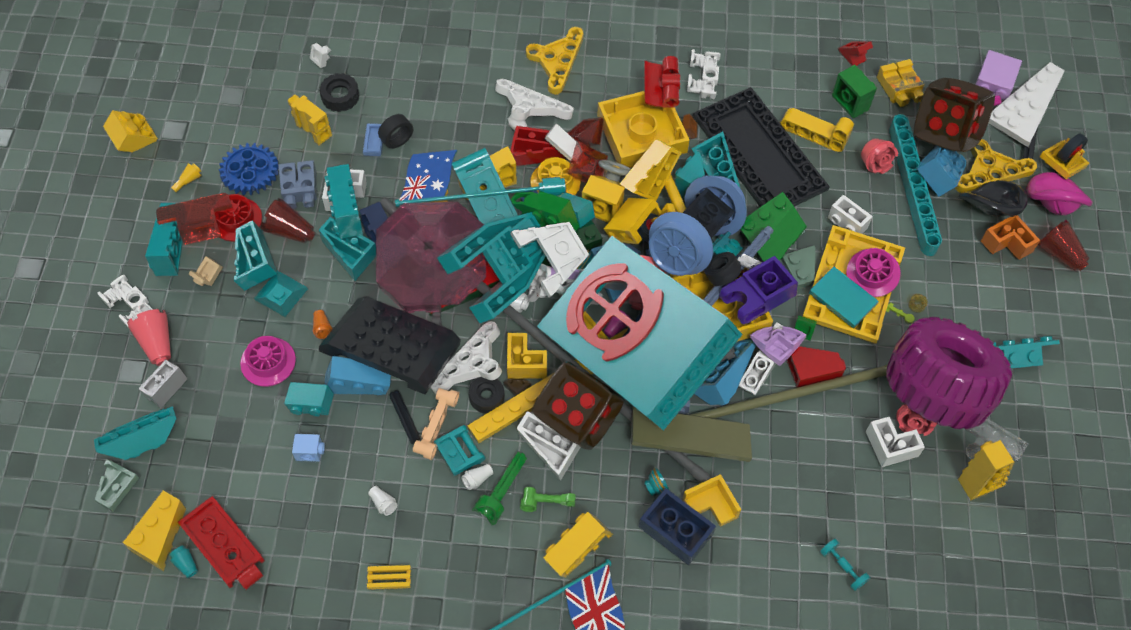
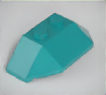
M173 406L152 412L105 433L102 437L94 439L96 452L127 460L138 457L141 453L150 449H157L166 442L177 419Z

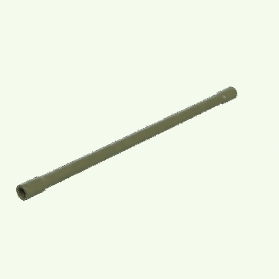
M888 364L689 415L714 419L886 376Z

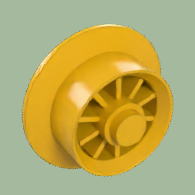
M553 157L546 159L532 173L531 187H538V183L542 182V178L560 177L565 179L566 193L576 195L580 189L581 179L579 173L563 158Z

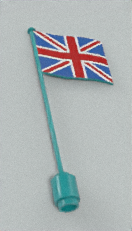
M605 559V563L490 630H499L564 591L566 593L569 615L575 630H625L623 612L612 586L609 570L612 564L611 560Z

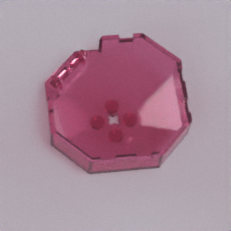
M458 201L403 203L376 229V282L379 288L407 313H414V311L439 312L442 309L441 305H459L486 278L487 259L481 252L463 268L447 274L437 257L484 224ZM432 241V242H433V244H432L433 249H429V248H428V249L425 250V249H424V248H425V244H424V243H425V242L430 243V242Z

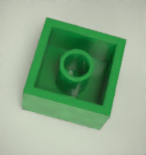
M853 65L838 73L832 97L854 119L870 110L877 87L864 75L862 70Z

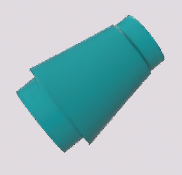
M182 545L169 554L170 561L187 578H191L198 573L189 548H185Z

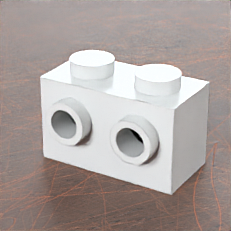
M844 195L832 205L828 215L833 224L863 234L868 229L873 217Z

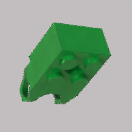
M542 191L538 194L534 192L515 193L510 199L513 206L519 209L522 214L532 212L541 227L570 222L575 232L580 227L571 201ZM521 197H524V198H525V199H524V202H523V201H521V202H516V200H517L518 198H521Z

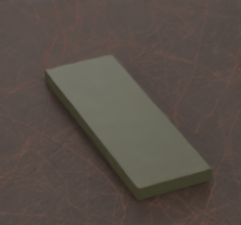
M635 407L632 409L631 445L750 462L752 459L750 424L677 414L663 431Z

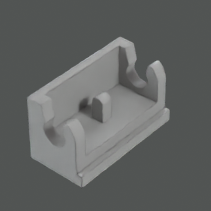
M164 360L138 390L150 402L153 401L157 407L162 408L185 383L187 377L178 366Z

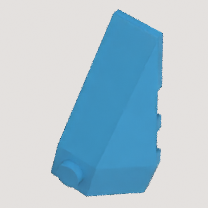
M741 340L733 346L736 357L720 362L694 394L710 405L722 406L727 404L736 393L756 344L753 340Z

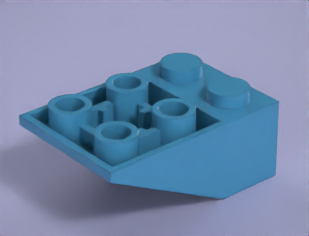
M935 146L920 162L917 170L938 197L957 187L967 164L964 156L959 155L957 151Z

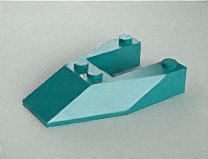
M532 212L486 223L437 257L446 273L450 274L463 268L482 252L500 282L469 307L479 324L494 319L530 287L546 256L537 240L519 248L510 234L513 230L541 227Z

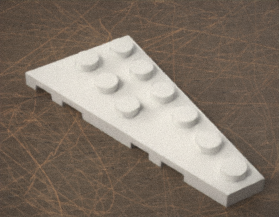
M1051 62L992 111L989 124L1029 147L1065 70Z

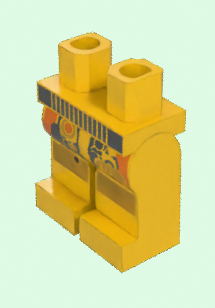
M911 59L896 62V65L892 63L880 66L877 79L890 97L891 103L897 102L900 107L906 106L911 98L915 103L921 102L924 94L922 91L924 84L914 72Z

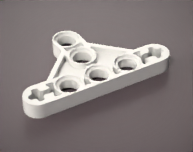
M499 79L496 82L495 91L508 97L513 106L511 117L515 120L523 121L529 116L551 115L564 120L572 118L574 109L568 104L506 79Z
M495 322L485 323L446 364L430 387L435 395L439 388L449 390L454 384L478 377L495 380L501 375L502 370L498 362L492 359V343L500 335V330ZM482 342L479 346L474 347L477 343ZM469 355L467 359L462 360L463 357ZM482 361V364H480L479 366H476V367H475V364H476V363ZM496 368L493 372L488 373L490 369ZM457 369L454 373L449 374L451 370Z

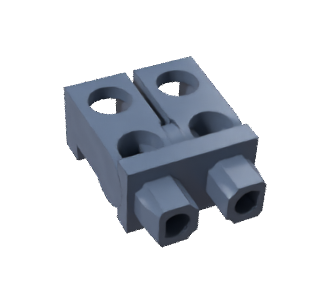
M314 161L297 162V168L295 162L278 164L281 195L287 209L297 208L296 202H303L306 208L314 207V202L317 200ZM305 166H308V167L311 168V169L302 170V168L305 167ZM287 168H290V169L293 170V171L284 172V170L287 169Z

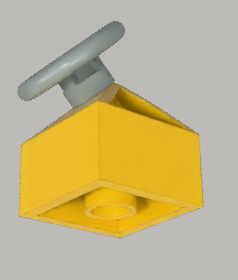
M600 160L598 164L601 168L607 170L606 176L591 175L582 191V198L592 201L594 218L609 223L624 202L625 187L620 185L621 175L626 176L631 168L617 162Z

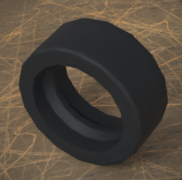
M395 114L381 124L378 136L388 148H398L404 145L412 136L413 125L404 115ZM400 128L395 134L392 135V133L396 129Z

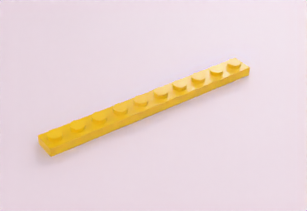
M628 328L609 340L622 338ZM577 359L575 360L578 364H580V365H581L585 370H587L590 374H593L588 368H586L583 364H581ZM553 374L467 425L468 430L478 444L523 417L527 411L531 412L537 398Z

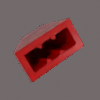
M799 346L786 360L797 388L842 377L846 370L845 362L837 352Z

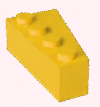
M1001 440L994 443L988 441L981 445V450L974 454L975 458L969 461L968 467L962 470L963 473L958 480L970 500L1006 486L1007 476L1010 475L1009 471L1012 470L1014 460Z

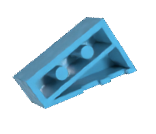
M332 356L325 373L324 385H328L334 394L386 395L390 387L391 375L349 358Z

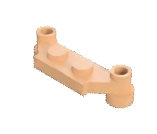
M438 389L436 394V400H439L437 407L431 411L429 416L430 423L428 427L423 429L421 435L423 439L421 441L416 440L413 452L423 455L426 459L433 460L437 451V444H434V441L445 420L448 406H456L459 392Z

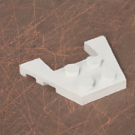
M570 222L546 225L539 228L532 227L526 230L518 229L510 233L519 248L537 240L556 274L540 282L549 298L552 297L589 255Z

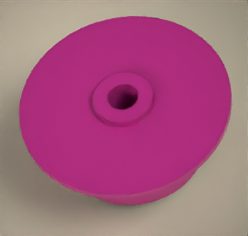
M870 248L856 253L850 259L846 275L873 297H881L889 294L896 288L900 280L901 271L897 260L890 253L883 249Z
M261 336L251 341L244 351L240 362L241 371L244 377L254 385L262 387L274 386L283 382L291 375L296 364V356L293 348L286 341L272 336Z

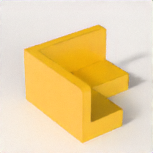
M721 474L686 490L683 495L682 501L701 514L710 509L720 527L737 519L741 512L739 504Z

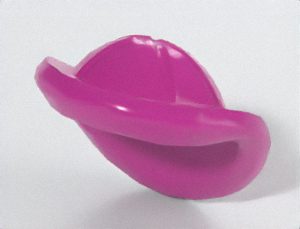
M1047 172L1038 174L1031 178L1027 185V195L1031 199L1040 200L1048 211L1057 215H1069L1078 210L1081 205L1090 207L1093 203L1076 183L1069 178L1066 180L1057 173Z

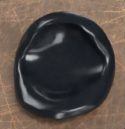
M1003 180L988 182L971 191L962 192L958 196L960 199L979 208L985 214L998 217L1005 215L1014 217L1021 214L1026 208L1028 201L1027 193L1021 186Z

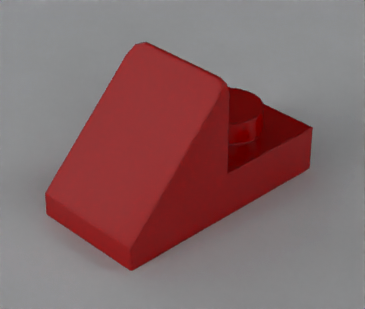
M871 41L850 42L838 48V50L852 66H857L866 61L865 54L873 46Z

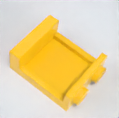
M628 198L605 226L604 230L609 237L613 236L622 243L639 244L642 238L637 230L650 213L660 215L662 211L654 199Z

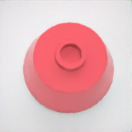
M882 139L870 140L861 152V158L866 168L875 174L878 172L884 174L893 167L891 163L894 157H898V150L894 144Z
M905 403L896 413L897 421L900 424L899 428L904 433L917 429L918 434L927 436L937 425V423L928 421L918 413L910 410Z

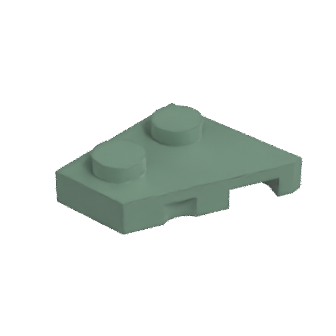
M815 245L787 253L781 260L785 268L798 282L797 289L814 283Z
M107 459L105 461L106 472L104 476H101L100 488L96 493L95 501L114 512L139 480V477L135 473Z

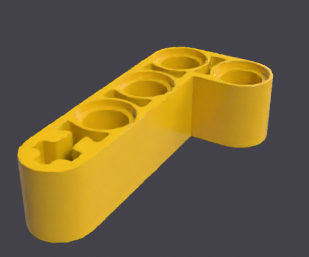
M789 108L780 122L786 131L836 152L843 151L854 127L853 121L846 117L840 118L838 123L834 125L795 108Z

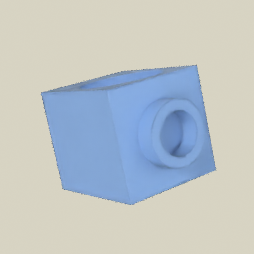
M295 434L292 450L295 461L320 462L321 454H324L325 443L321 441L320 435Z

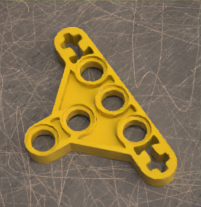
M572 27L565 38L545 46L529 44L526 47V57L531 61L539 62L548 75V91L551 94H560L564 89L583 41V30L579 27ZM574 46L575 49L569 50L567 47ZM531 50L538 51L537 54H530L529 52ZM547 54L554 55L553 58H546L545 56ZM563 58L570 59V61L567 63L562 62L561 60ZM558 71H564L565 74H564V75H558L556 72H558Z
M981 139L978 145L982 146L984 150H978L976 147L971 149L975 161L970 172L961 176L955 189L962 193L971 191L991 181H1013L1028 177L1035 172L1037 163L1030 158L1015 160L995 152L987 141ZM989 159L992 164H986L983 160ZM1007 169L1015 170L1016 174L1009 173ZM991 173L999 174L1000 178H994ZM981 177L984 182L980 183L975 178Z

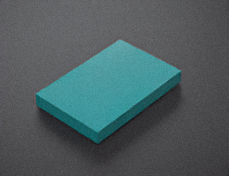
M833 267L809 291L810 295L853 329L879 302L836 267Z

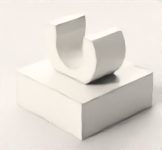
M315 43L311 47L310 59L320 68L325 67L327 60L330 59L328 52H331V49L327 46L321 47L318 43Z

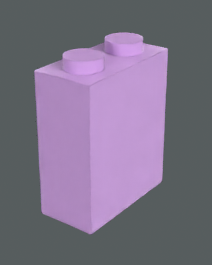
M989 50L975 85L994 92L995 96L999 95L1002 100H1006L1012 92L1022 60Z

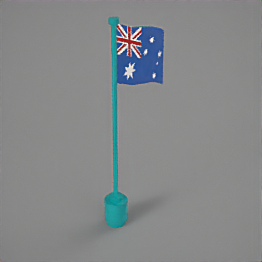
M457 150L413 154L410 159L405 187L400 200L396 199L395 204L396 207H400L403 204L536 190L559 196L562 193H566L564 178L552 177L542 178V182L538 183V187L445 196L451 178V163H453Z

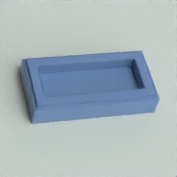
M367 123L363 148L364 156L382 155L383 142L378 136L381 124Z

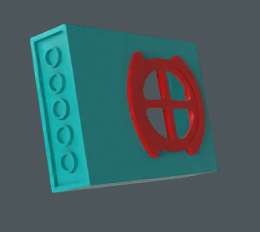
M613 236L604 243L600 251L591 259L585 269L580 272L576 280L567 288L566 292L537 326L663 431L743 335L728 317ZM621 281L627 283V288L612 304L598 295L607 282ZM633 291H638L643 301V313L638 322H634L620 311V307ZM594 300L606 309V313L594 328L589 330L584 322L583 311ZM612 317L618 318L630 327V332L619 339L606 340L598 337L600 331Z

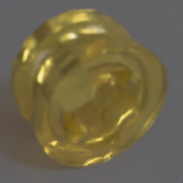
M914 294L908 303L909 308L916 313L923 312L928 304L927 298L921 294Z

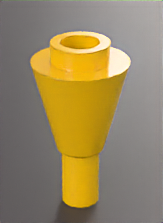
M188 163L179 180L171 188L177 192L184 185L201 177L200 168L194 163L192 165Z

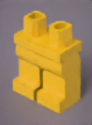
M295 94L287 100L291 106V114L295 119L296 125L299 128L302 127L304 131L312 133L315 143L321 145L332 136L327 114L309 101L305 95L299 98Z

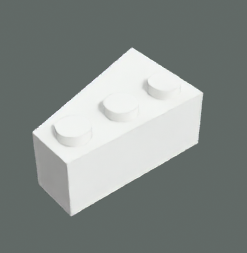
M527 411L517 427L518 433L561 481L581 447L564 438L544 424L534 414Z

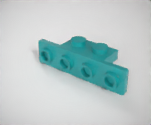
M729 231L725 235L721 234L712 243L713 256L716 253L731 252L737 257L743 248L735 239H729L731 235Z
M1042 336L1037 341H1034V338H1023L1018 343H1015V340H1004L1003 344L999 345L993 342L995 347H999L1003 351L1004 356L1010 362L1011 368L1043 365L1042 346L1060 344L1059 340L1052 339V336Z

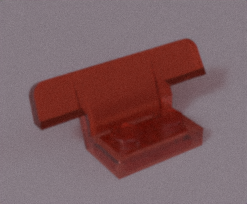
M220 193L159 207L156 210L157 222L160 225L177 221L178 230L184 245L222 237L215 212L230 209L233 206L229 195Z

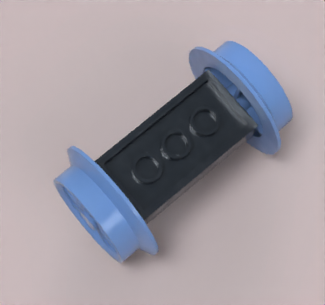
M703 176L694 180L686 190V209L683 213L668 212L655 219L649 231V251L655 263L662 270L678 276L702 272L710 264L713 257L711 239L714 236L720 237L721 234L725 235L728 231L732 235L741 229L747 216L746 201L742 190L732 180L722 176Z

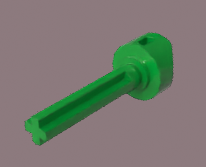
M517 452L491 495H481L472 509V512L476 511L484 515L491 525H496L504 512V507L500 502L527 459L524 453Z

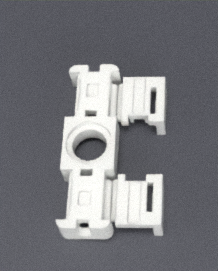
M692 49L690 67L701 66L703 68L702 81L700 79L695 81V79H692V75L689 74L687 92L700 93L701 91V98L708 96L710 99H715L717 92H714V86L718 82L719 67L717 66V60H720V53L707 51L704 56L703 54H695V50ZM713 73L715 76L708 77L706 74Z
M121 275L111 283L112 288L103 294L100 291L97 294L109 308L113 307V303L116 301L124 300L132 311L126 317L120 314L119 318L128 327L127 322L130 318L135 320L137 319V314L153 309L148 305L149 301L136 286L132 288L127 283V277ZM134 296L140 297V300L138 302H130V300Z

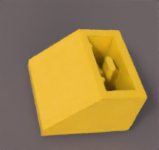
M112 110L103 125L118 151L135 152L156 142L158 139L145 117L138 113L133 114Z

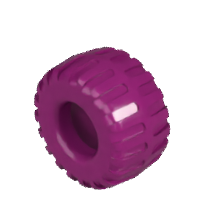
M926 317L913 322L899 339L888 362L886 377L890 388L897 394L898 399L924 419L944 427L949 426L953 429H972L983 424L1000 405L1011 382L1012 369L1003 351L999 347H995L993 341L989 338L981 336L979 331L971 330L960 322L954 323L951 319L943 318L941 320L939 317Z

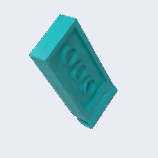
M486 148L451 163L465 194L505 190ZM486 185L487 189L481 190L480 186ZM508 194L468 198L481 226L486 223L518 216Z

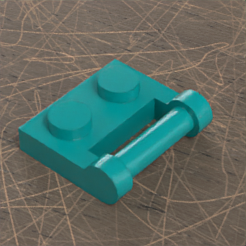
M465 425L434 441L453 476L458 475L475 464L482 463L486 459L469 436V430ZM456 438H462L472 457L468 458Z

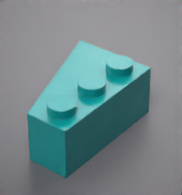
M330 217L319 229L321 240L353 280L356 281L378 255L376 244L363 235L341 239L339 232H335L333 221L336 220Z
M252 220L237 228L235 239L237 259L234 262L236 266L234 282L245 291L278 273L264 233Z

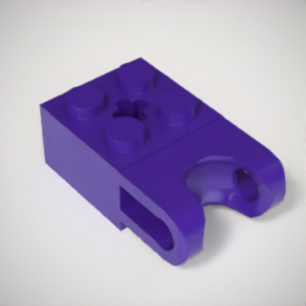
M773 256L743 273L742 277L724 286L720 291L719 297L726 304L735 301L744 304L739 309L737 317L744 325L797 295L798 282L782 263Z

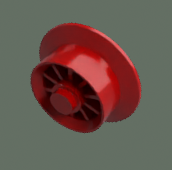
M231 194L221 198L216 203L210 218V225L215 235L226 241H235L236 229L253 220L260 228L262 212L254 201L242 195Z

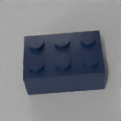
M666 488L640 518L639 522L641 530L688 566L713 536L716 525Z

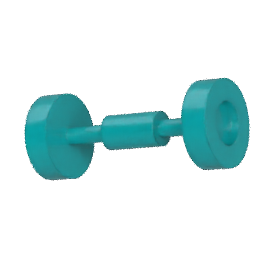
M835 538L825 545L820 553L824 557L832 553L838 559L837 563L856 580L850 587L857 591L871 577L867 573L860 577L857 576L852 570L851 564L835 551L840 544Z

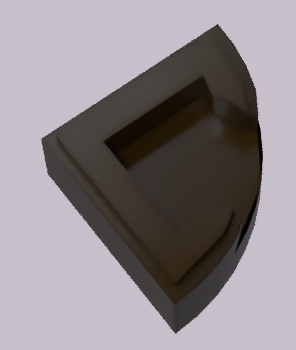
M511 378L503 382L504 386L514 396L531 387V383L526 379Z

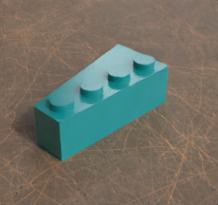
M723 131L692 148L693 156L697 151L701 154L705 176H722L732 180L740 187Z
M349 164L327 168L328 175L324 177L326 186H330V190L327 193L329 202H333V206H330L332 217L336 219V221H333L335 232H339L341 239L363 235Z
M160 203L159 210H157L155 224L145 255L149 268L153 270L155 276H178L187 219V211L183 203Z

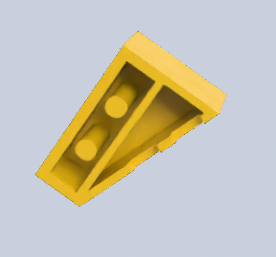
M656 139L620 182V185L637 195L657 201L682 152Z
M163 490L124 540L123 544L134 554L164 571L168 553L172 550V542L180 527L178 521L183 518L186 508L179 499Z
M589 512L586 514L582 513L575 520L576 524L571 529H566L560 536L562 539L557 544H552L546 550V555L543 557L564 578L585 560L584 557L591 550L595 551L599 548L598 543L605 536L610 538L613 535L596 516Z

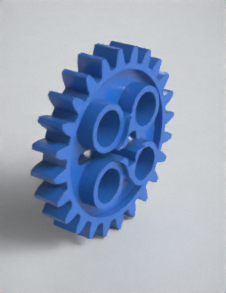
M246 143V147H242L240 144L238 150L233 147V153L226 152L228 157H222L223 162L219 164L221 167L219 169L221 180L225 187L228 186L230 191L234 189L235 194L239 193V191L242 192V195H245L246 191H249L250 195H252L253 191L259 194L260 188L266 190L265 185L272 186L271 180L276 181L275 175H279L277 157L273 151L270 152L269 147L264 149L263 144L259 147L256 146V143L252 147L248 143Z

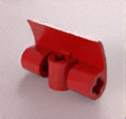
M667 56L663 59V64L644 61L645 103L663 108L678 106L680 103L678 59L675 56Z

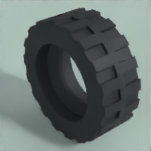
M335 73L334 75H329L320 84L319 90L322 103L331 111H347L353 108L357 101H359L357 82L350 75ZM336 88H347L348 94L344 97L335 98L331 95V91Z

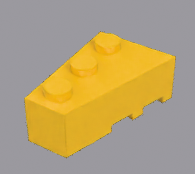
M507 146L490 155L504 188L517 184L516 161L509 147ZM459 181L460 188L463 194H465L463 187ZM481 185L480 189L486 190L487 186Z

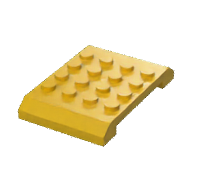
M833 225L813 286L833 267H836L846 275L850 259L856 253L865 249H883L890 253L900 266L905 247ZM891 292L885 296L874 297L879 301L878 304L854 329L812 295H809L802 317L817 321L818 325L877 343Z

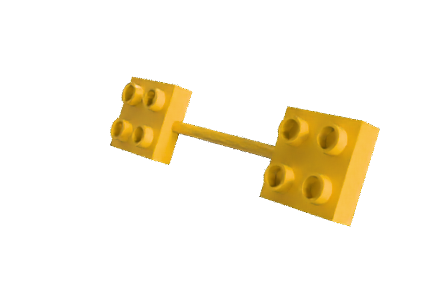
M645 91L598 102L597 117L617 163L629 168L634 167L656 139L682 152L681 155L688 153L690 140L675 107L663 108L646 104ZM670 174L664 187L676 212L683 213L686 207ZM744 267L736 279L742 277V274L749 269ZM704 270L693 275L672 277L702 300L714 287L706 277ZM719 297L712 307L728 317L743 334L738 341L748 339L754 332L772 326L773 320L769 312L743 325L737 317L739 309L744 304L739 301L726 304Z

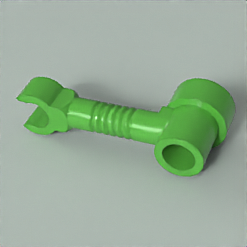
M526 487L524 488L520 509L525 512H534L537 509V502L560 503L561 505L574 507L576 495L572 493L562 495L536 494L535 488Z

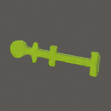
M893 303L888 304L886 309L888 313L891 310L897 314L896 316L903 317L905 322H914L915 317L912 314H905L903 310L893 307Z

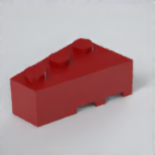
M516 126L510 149L516 161V166L538 164L553 157L566 160V157L545 139L550 130Z

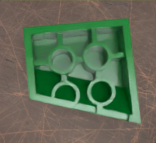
M782 192L748 215L740 232L751 245L761 230H764L767 226L773 229L769 240L756 253L764 262L773 256L778 260H782L786 251L796 242L807 226L793 204Z

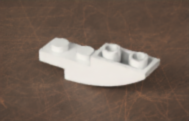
M776 322L772 331L774 329L782 330L783 325ZM760 350L742 377L739 387L756 395L776 363Z

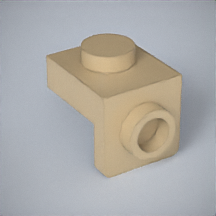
M205 256L197 271H190L189 275L200 286L204 284L212 286L223 266L210 257Z

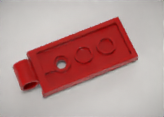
M213 496L178 521L181 528L229 588L233 587L232 582L237 579L244 589L247 590L263 577L255 564L259 561L262 564L265 560ZM231 553H236L234 559H229Z

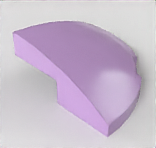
M771 326L751 334L750 338L758 348L779 366L795 352L806 338L805 333L784 326L782 330L774 329L772 331L773 327Z

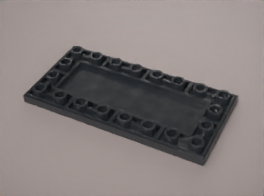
M752 87L693 113L692 117L708 139L723 131L736 176L759 207L782 192L795 207L829 190L830 186Z

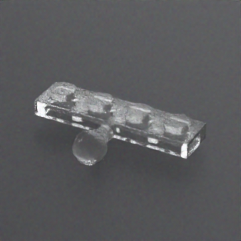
M990 419L972 429H965L978 437L974 443L966 447V455L971 459L975 458L974 454L981 450L980 446L984 442L992 441L994 443L1001 440L1012 459L1018 462L1029 443Z

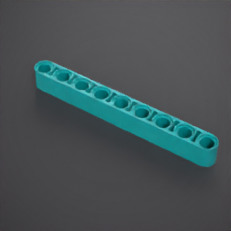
M898 114L892 120L889 134L892 143L898 150L896 160L920 249L924 255L934 256L942 243V237L926 180L917 170L920 159L909 120L905 115Z

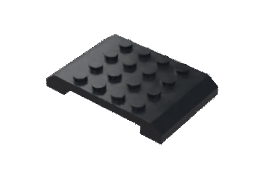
M366 296L355 301L319 345V352L331 357L342 355L404 380L408 382L407 388L426 395L460 346L461 339L453 330Z

